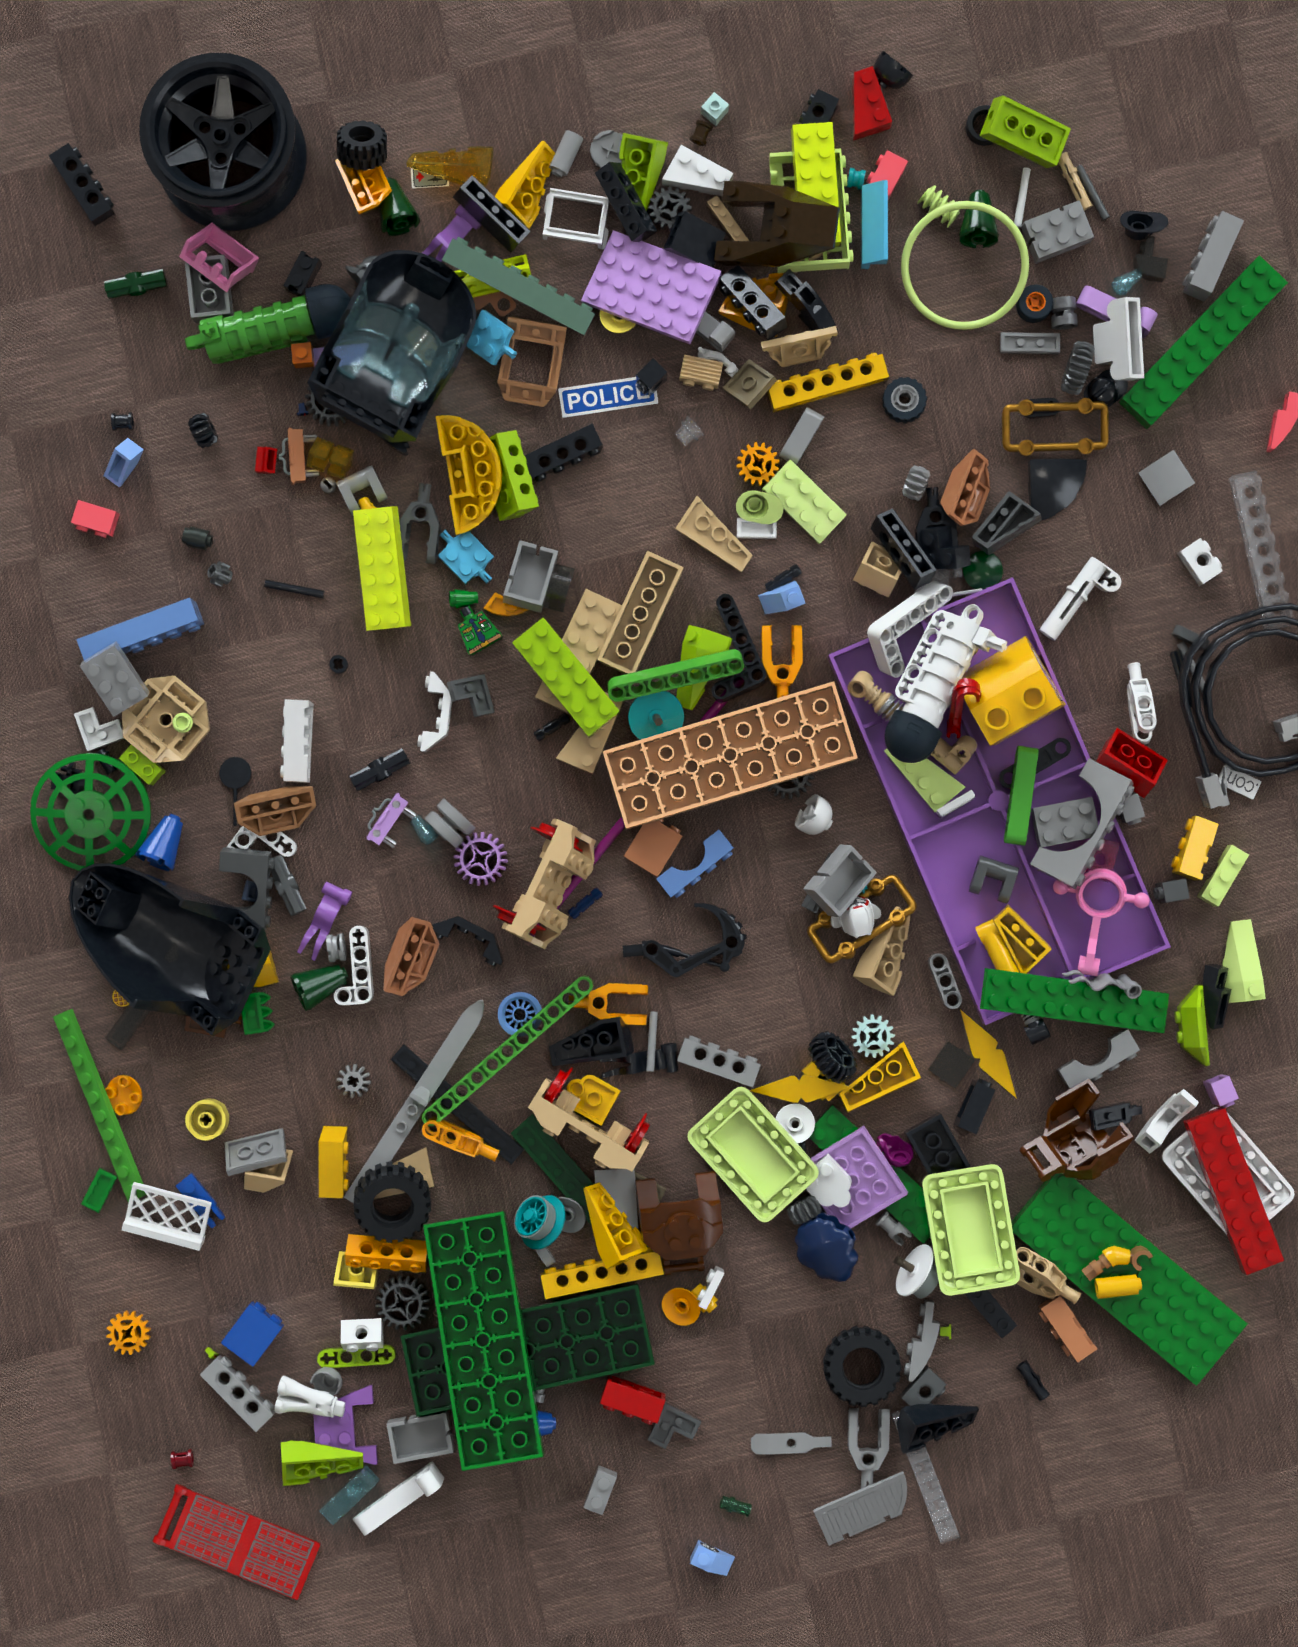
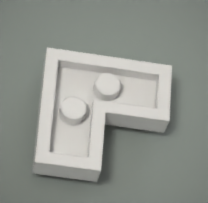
M94 707L74 714L88 752L124 739L120 719L100 725Z
M715 1266L714 1270H709L706 1276L707 1288L706 1290L701 1289L697 1297L699 1307L705 1310L724 1275L722 1268Z

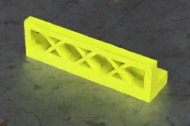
M526 254L503 259V265L508 268L511 265L515 266L517 263L524 262V264L515 267L521 269V274L528 278L529 274L531 275ZM461 270L454 271L459 277H464L462 281L469 289L473 298L500 292Z

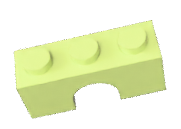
M1227 845L1217 861L1218 866L1215 872L1206 880L1197 897L1213 907H1219L1249 854L1234 845Z

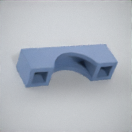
M717 830L703 841L705 854L698 867L689 871L670 867L656 878L670 898L672 896L678 898L685 892L684 887L690 883L693 886L701 880L700 874L704 871L707 873L711 872L717 867L715 863L718 860L722 859L725 861L733 854L731 852L733 846L720 830Z

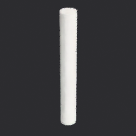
M1023 168L1014 219V223L1018 228L1022 226L1030 168Z

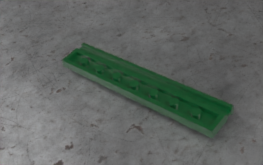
M531 1114L510 1134L566 1198L576 1201L583 1208L586 1221L592 1226L583 1190L585 1187L593 1185L592 1181L557 1141L542 1131L544 1127Z

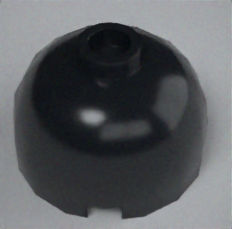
M882 51L875 61L874 71L877 78H879V85L884 89L887 87L900 89L914 76L885 51Z

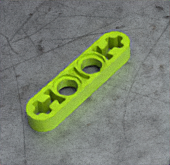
M383 1345V1348H378V1354L384 1353L385 1349H388V1352L392 1353L388 1360L385 1359V1356H378L379 1361H375L376 1352L370 1351L372 1359L364 1361L361 1358V1353L366 1349H358L356 1352H350L352 1360L347 1363L341 1359V1354L346 1352V1350H343L342 1347L327 1348L318 1354L317 1362L321 1367L332 1368L389 1364L395 1359L396 1350L391 1345ZM335 1352H338V1363H335L336 1359H331L327 1364L325 1360L321 1359L325 1353H328L329 1357H334L336 1355Z

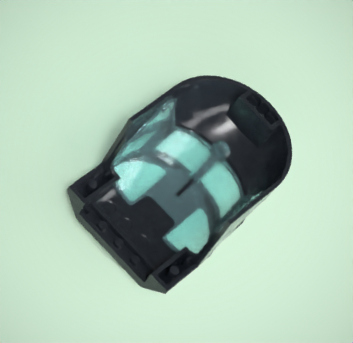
M394 250L377 256L364 272L307 382L317 402L388 442L415 441L429 410L456 370L474 329L476 307L469 289L452 269L426 254L410 250Z

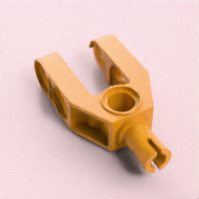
M772 625L762 626V664L771 684L777 686V698L789 695V686L793 684L803 663L802 625H792L791 627L792 665H773ZM779 669H785L788 672L786 679H780L777 676Z
M608 983L590 991L587 996L572 1007L586 1008L588 1013L600 1020L621 1017L624 1023L628 1025H647V1015L607 1013L606 1009L608 1004L607 995L609 993L648 995V985ZM569 995V1001H574V996ZM596 997H601L604 1000L602 1008H595L593 1006V1000Z
M436 1116L429 1118V1121L422 1127V1134L427 1139L474 1158L479 1154L495 1162L500 1151L484 1144L482 1137L444 1119L437 1122ZM434 1124L437 1127V1131L430 1130L427 1125ZM447 1132H452L456 1139H450L447 1136Z

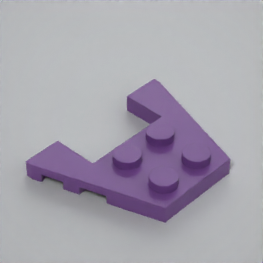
M373 1385L365 1386L362 1389L338 1398L339 1401L346 1402L343 1417L334 1415L332 1418L313 1414L316 1444L363 1453V1462L373 1465L378 1464L377 1445L356 1446L353 1405L374 1403Z

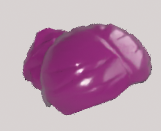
M883 1133L876 1138L877 1146L884 1153L890 1165L905 1167L913 1159L914 1152L912 1146L899 1136Z

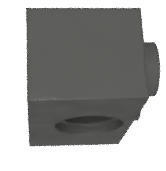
M1186 879L1155 883L1156 888H1153L1155 900L1158 899L1159 903L1190 898Z
M926 1365L914 1381L902 1391L900 1396L910 1406L932 1404L931 1401L935 1397H940L944 1393L947 1384ZM923 1386L930 1388L929 1393L925 1396L919 1394Z

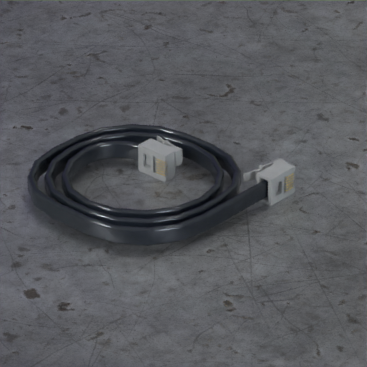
M1284 603L1261 606L1223 619L1201 632L1184 655L1178 676L1180 706L1202 774L1195 777L1204 807L1212 809L1218 806L1230 805L1227 796V767L1255 777L1286 774L1298 769V761L1280 768L1257 771L1238 766L1217 749L1207 730L1201 711L1199 684L1205 663L1222 642L1241 631L1264 624L1283 622L1298 627V620L1286 616L1254 619L1236 625L1214 638L1197 659L1190 683L1194 718L1189 705L1187 677L1193 656L1209 636L1230 624L1266 612L1280 610L1298 612V605ZM1276 628L1247 632L1225 645L1209 666L1202 690L1205 719L1216 740L1235 756L1264 765L1298 759V750L1287 755L1267 758L1242 752L1224 737L1213 715L1211 691L1221 664L1233 649L1252 638L1278 635L1298 642V634ZM1298 713L1273 721L1280 741L1285 742L1298 738V736H1293L1298 734ZM1197 728L1210 753L1227 766L1223 767L1221 785L1218 775L1209 771Z

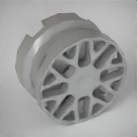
M340 933L337 936L327 935L326 945L329 962H335L337 959L346 961L347 954L344 934Z

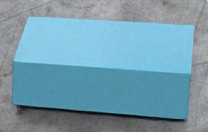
M888 180L862 185L861 269H869L870 264H887Z

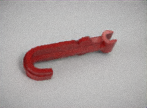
M960 679L952 690L946 730L948 738H950L952 733L957 734V739L961 736L964 696L974 695L976 702H980V684L973 679Z

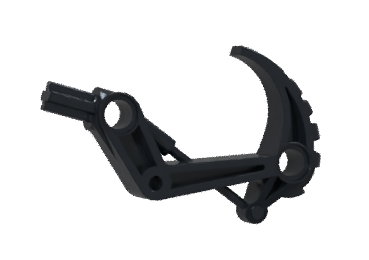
M694 903V907L705 908L714 913L719 919L722 926V942L696 954L689 955L681 952L679 949L659 944L655 940L642 941V944L623 945V957L643 956L644 959H649L673 977H679L702 963L720 967L721 971L727 972L730 969L728 963L732 957L743 953L742 949L744 948L747 935L742 934L741 928L743 925L740 922H736L734 920L735 916L728 914L726 909L707 903ZM730 936L737 939V945L734 948H729L726 945V940ZM650 943H654L658 947V951L654 955L646 952V947ZM720 953L723 954L721 964L709 960ZM672 956L678 958L679 956H682L685 958L680 961H676Z

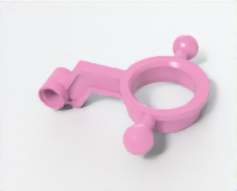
M1097 868L1085 873L1084 882L1081 886H1077L1076 889L1058 880L1053 883V890L1059 895L1067 892L1076 893V899L1080 908L1093 917L1086 956L1080 955L1078 971L1082 974L1096 977L1098 976L1100 959L1095 958L1101 918H1107L1121 910L1125 902L1134 903L1140 909L1146 908L1150 902L1149 896L1146 893L1127 894L1123 879L1114 871L1105 868ZM1104 878L1113 882L1119 891L1117 903L1107 910L1091 908L1083 897V890L1090 881Z

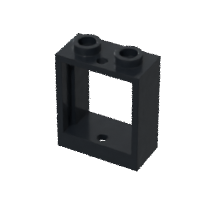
M980 1078L978 1081L972 1079L954 1121L955 1125L977 1134L995 1093V1089L991 1088L992 1083Z

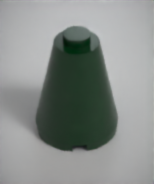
M388 177L387 181L392 192L379 205L381 230L384 234L388 232L389 236H399L410 232L409 228L413 225L416 228L420 223V218L398 181Z
M975 190L970 194L968 201L992 206L990 195L984 190ZM966 209L959 233L960 243L970 248H976V245H983V248L995 245L999 237L995 217L982 211Z
M339 965L290 975L294 990L297 992L298 999L305 1011L314 1008L338 988L346 984V979L349 978L345 968H340Z

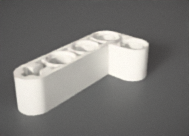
M354 926L350 930L353 986L341 987L335 991L334 1000L339 1005L368 1003L374 996L370 936L368 929L364 926ZM358 929H360V932H364V936L361 937V943H365L366 946L355 947V943H359V938L355 937ZM359 949H363L366 952V957L363 960H359L356 957V952ZM360 969L367 971V978L365 980H360L357 976ZM361 989H366L369 992L368 999L362 1000L359 997ZM342 990L347 991L349 994V999L346 1002L339 999V993Z

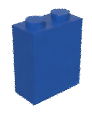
M253 1301L221 1342V1344L252 1367L258 1362L284 1327L280 1317L275 1314L270 1315L265 1311L266 1307L259 1302L254 1303Z

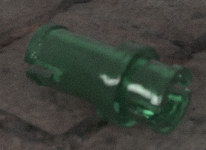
M723 1495L719 1508L726 1509L728 1513L735 1512L749 1517L752 1504L735 1500V1497L732 1496L729 1498Z

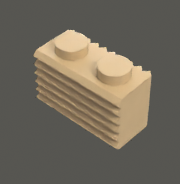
M684 354L679 381H683V385L694 387V384L700 385L702 389L713 391L714 388L718 389L723 362Z

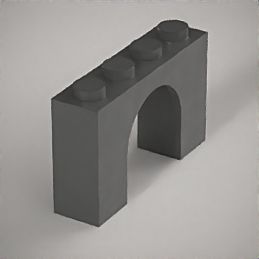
M223 847L220 851L219 871L245 874L255 882L258 889V898L254 904L236 908L243 911L266 931L267 928H270L271 916H268V909H271L272 905L269 889L273 887V877H270V870L274 868V858H271V851Z

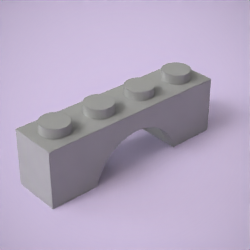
M1123 1029L1108 1038V1051L1099 1063L1083 1065L1077 1060L1072 1059L1056 1070L1069 1090L1088 1078L1092 1082L1098 1080L1103 1076L1102 1073L1104 1071H1112L1120 1066L1119 1062L1124 1059L1129 1061L1137 1056L1136 1052L1140 1051L1129 1030Z

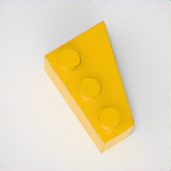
M323 1126L319 1138V1198H343L345 1191H348L349 1179H346V1173H348L349 1161L346 1160L349 1150L347 1127Z

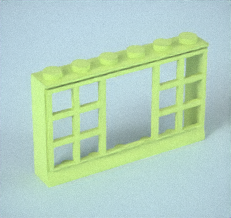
M841 148L835 149L841 247H835L834 249L822 252L823 260L809 261L807 257L804 258V261L792 262L777 267L778 274L786 273L789 269L792 272L849 269L850 262H853V250H849V243H852V233L847 228V224H850V212H846V205H849V196L844 191V186H847V174H843V168H846L845 155L842 156ZM792 152L770 153L771 185L784 186L785 181H795L794 176L783 177L782 164L793 163ZM842 251V259H827V252Z

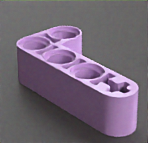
M1084 286L1076 306L1107 322L1110 321L1107 315V306L1110 301L1116 298L1091 286ZM1141 307L1142 338H1145L1149 334L1158 314L1148 307Z

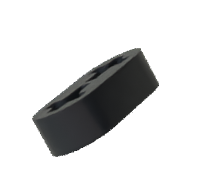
M1055 398L1029 399L1033 403H1060ZM1033 411V414L1025 417L1030 419L1053 417L1059 411Z

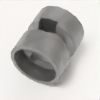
M1062 296L1053 298L1051 310L1054 313L1051 317L1052 329L1062 330L1078 326L1077 314L1074 313L1077 309L1075 297Z

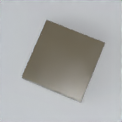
M748 359L726 383L723 389L727 394L751 410L775 384L777 379Z

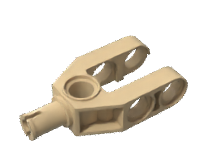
M1020 1247L1016 1250L1020 1270V1279L1016 1283L1017 1285L1037 1295L1051 1299L1061 1295L1073 1304L1077 1303L1081 1293L1066 1285L1067 1277L1054 1263L1028 1248ZM1018 1253H1023L1027 1261H1021L1018 1258ZM1036 1263L1043 1265L1044 1272L1036 1269ZM1024 1274L1031 1276L1032 1283H1027L1024 1280Z

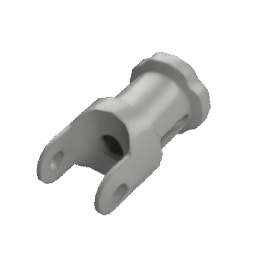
M887 1211L875 1223L876 1226H881L898 1245L902 1246L904 1244V1241L897 1235L898 1233H903L908 1238L912 1237V1233L900 1222L897 1223L892 1219Z

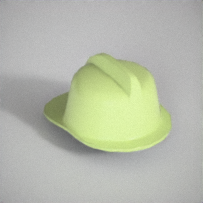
M747 491L738 498L736 511L744 520L761 524H772L782 517L783 504L773 494Z

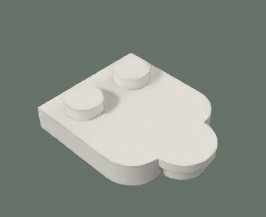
M827 1154L815 1164L819 1170V1175L806 1190L823 1206L834 1204L837 1207H845L851 1200V1195L848 1191L852 1184L851 1177Z

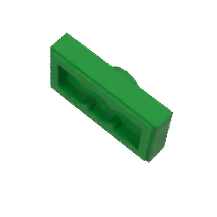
M99 1168L81 1205L100 1213L118 1176Z

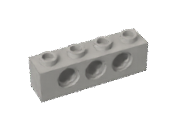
M691 1035L689 1039L684 1038L677 1061L750 1087L754 1086L761 1064L757 1063V1058L746 1055V1058L739 1057V1052L731 1049H727V1052L719 1050V1045L711 1042L708 1045L700 1043V1038ZM698 1048H703L706 1051L705 1058L697 1059L695 1051ZM715 1056H724L725 1063L722 1066L715 1065L713 1061ZM738 1061L744 1064L743 1071L739 1073L734 1072L732 1068L733 1064Z
M219 1355L200 1376L257 1432L275 1414V1407L268 1399L264 1400L259 1395L261 1392L256 1386H250L245 1381L247 1379L241 1371H236L232 1367V1362L226 1356L222 1357ZM221 1373H227L230 1376V1381H222ZM235 1388H242L244 1396H237L234 1391ZM249 1402L257 1403L258 1410L252 1411L249 1408Z

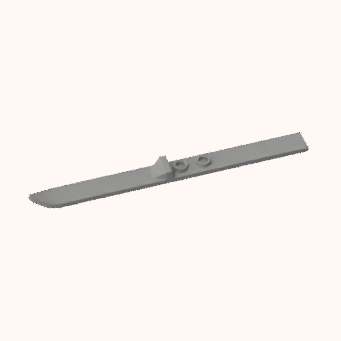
M478 1000L462 1013L345 1194V1199L354 1204L355 1187L358 1186L360 1177H365V1172L368 1169L375 1170V1165L381 1163L382 1166L387 1165L386 1162H390L480 1024L484 1010L483 1000Z

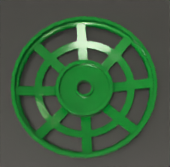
M97 753L72 755L58 761L49 768L40 778L34 789L30 807L32 827L41 846L56 861L79 871L94 864V855L106 853L115 847L125 855L111 864L121 865L125 863L145 841L152 815L147 790L137 774L123 762ZM86 760L85 773L72 775L62 781L55 772L69 763ZM94 761L110 764L121 770L125 775L115 782L105 775L94 773ZM50 778L56 785V788L50 796L48 807L36 808L39 792L45 781ZM85 779V790L76 794L67 786L74 781ZM93 779L102 781L111 788L105 794L93 790ZM130 780L135 784L140 793L144 811H131L129 799L122 789ZM60 792L69 800L65 810L53 809L55 800ZM116 794L120 796L125 811H114L110 799ZM85 809L94 811L95 816L93 819H87L84 816ZM36 816L47 817L49 827L57 839L52 845L48 846L40 834ZM54 817L65 818L69 828L62 835L55 826ZM113 819H125L123 829L117 837L109 828L112 825ZM131 819H144L142 831L137 842L132 848L128 847L122 840L129 831ZM74 834L85 838V849L76 847L67 842V840ZM102 834L111 842L105 847L93 849V838L99 837ZM63 845L72 852L85 855L86 866L68 862L55 852Z

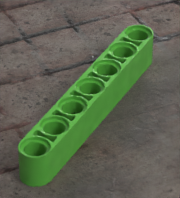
M731 649L616 676L607 683L608 696L612 701L620 702L735 675L744 669L743 657L739 650ZM732 660H738L735 664L730 663ZM714 664L719 665L717 668H711ZM693 669H699L696 673L691 672ZM673 674H680L678 677H671ZM655 678H659V679H660L658 682H653V681H652V680L655 679ZM634 683H640L639 686H632ZM616 687L621 688L619 691H613Z

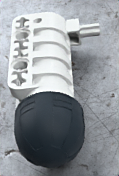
M968 605L961 616L944 610L935 612L895 689L896 696L906 703L902 711H894L885 730L887 749L896 759L906 763H916L929 757L942 735L938 728L943 720L946 708H949L951 704L952 690L957 685V682L962 679L964 673L968 671L973 655L977 653L978 649L989 652L990 648L1000 652L1007 649L1006 645L1008 642L1006 640L997 638L990 629L979 626L984 615L977 605ZM977 610V616L969 619L970 612ZM932 634H937V639L929 643V637ZM919 670L916 678H910L912 671Z

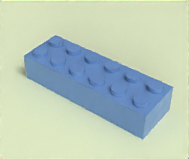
M187 598L76 640L84 660L116 641L124 653L131 651L138 653L144 650V646L150 644L151 646H157L163 643V639L181 637V633L189 631V633L201 629L200 626L204 625L197 603L193 599Z

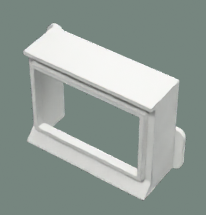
M550 188V193L546 196L544 208L546 218L542 233L543 240H547L548 237L597 244L599 249H605L609 233L608 229L605 228L609 208L608 197ZM554 198L603 205L598 235L549 227Z

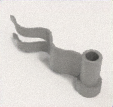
M1078 970L1062 973L1066 977L1074 974L1081 975L1068 982L1074 984L1079 981H1085L1094 991H1100L1107 985L1115 984L1120 989H1123L1130 999H1136L1142 993L1141 986L1137 982L1132 981L1126 974H1121L1117 979H1114L1109 974L1103 973L1092 980H1088Z

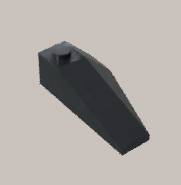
M621 1017L601 1019L549 1046L552 1066L627 1057L634 1052L631 1032Z
M934 1404L905 1406L900 1411L896 1422L901 1451L905 1454L926 1447L925 1443L932 1439L938 1441L949 1431L955 1433L973 1424L979 1408L977 1406Z

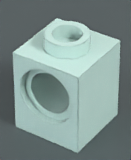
M715 92L701 106V114L715 126L729 112V104Z

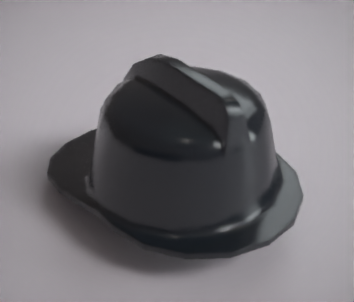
M1127 211L1120 217V223L1125 228V235L1134 240H1145L1153 233L1162 231L1169 224L1168 218L1157 212Z
M1110 369L1089 382L1085 387L1084 398H1089L1092 402H1104L1110 407L1126 393L1128 381L1114 380Z

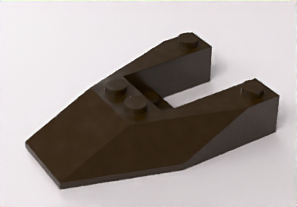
M724 181L723 202L732 207H764L760 241H717L714 261L725 266L780 267L835 248L839 207L786 186L745 181Z

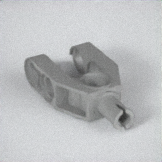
M849 1408L847 1446L858 1470L861 1471V1489L866 1487L867 1481L868 1486L873 1484V1472L879 1470L889 1451V1409H879L878 1444L875 1449L858 1447L859 1408ZM871 1454L873 1459L871 1462L866 1463L862 1460L863 1456Z

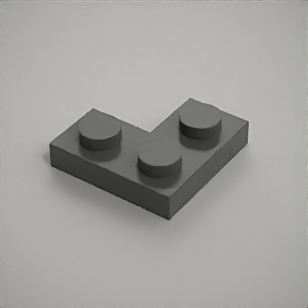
M485 674L447 682L452 702L469 699L474 718L495 713Z
M665 1402L658 1424H654L647 1440L666 1449L674 1431L693 1440L701 1420Z

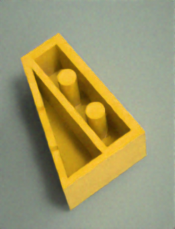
M1192 816L1191 819L1187 820L1185 825L1187 832L1185 837H1181L1178 844L1179 854L1174 856L1171 867H1173L1172 873L1194 881L1202 880L1204 874H1201L1204 863L1207 864L1209 858L1207 854L1209 848L1213 845L1218 823L1199 816Z
M1009 904L994 917V922L1020 973L1027 974L1052 950L1051 946Z

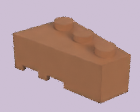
M1061 1295L1056 1296L1054 1299L1049 1298L1038 1306L1041 1310L1038 1314L1044 1323H1050L1052 1326L1050 1332L1056 1340L1060 1338L1064 1344L1061 1348L1067 1357L1071 1355L1078 1363L1097 1350V1347L1092 1343Z

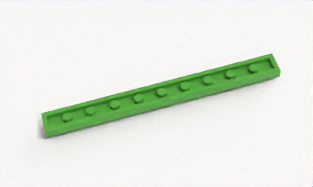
M70 1009L53 1018L129 1202L133 1183L143 1184V1181L74 1011ZM137 1189L136 1191L138 1198L146 1195L142 1190Z

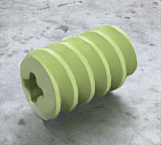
M936 185L928 188L917 202L919 204L924 201L923 209L930 206L928 213L940 206L949 204L947 202L948 195L941 198L942 190L935 193ZM960 209L940 215L942 216L941 223L949 221L947 228H949L959 215Z

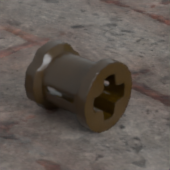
M697 120V127L693 136H690V141L699 146H706L709 131H712L713 126L705 121Z

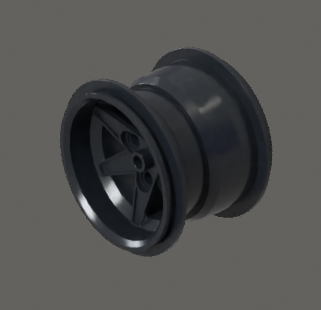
M206 53L193 56L179 62L166 71L151 88L145 100L139 124V137L144 158L153 175L162 184L169 199L191 220L203 226L213 223L223 231L247 230L258 227L275 218L296 196L306 171L307 148L305 137L284 89L276 78L261 65L245 57L229 53ZM233 101L248 102L258 107L235 116ZM213 105L211 116L201 112L204 108ZM272 123L273 145L268 158L248 141L255 130ZM186 125L197 138L175 150L178 138ZM205 126L211 127L208 133L201 132ZM239 128L246 129L244 134H236ZM220 157L227 158L224 164L217 163ZM209 160L210 187L194 182L180 169L191 163ZM233 160L260 170L247 181L225 188Z

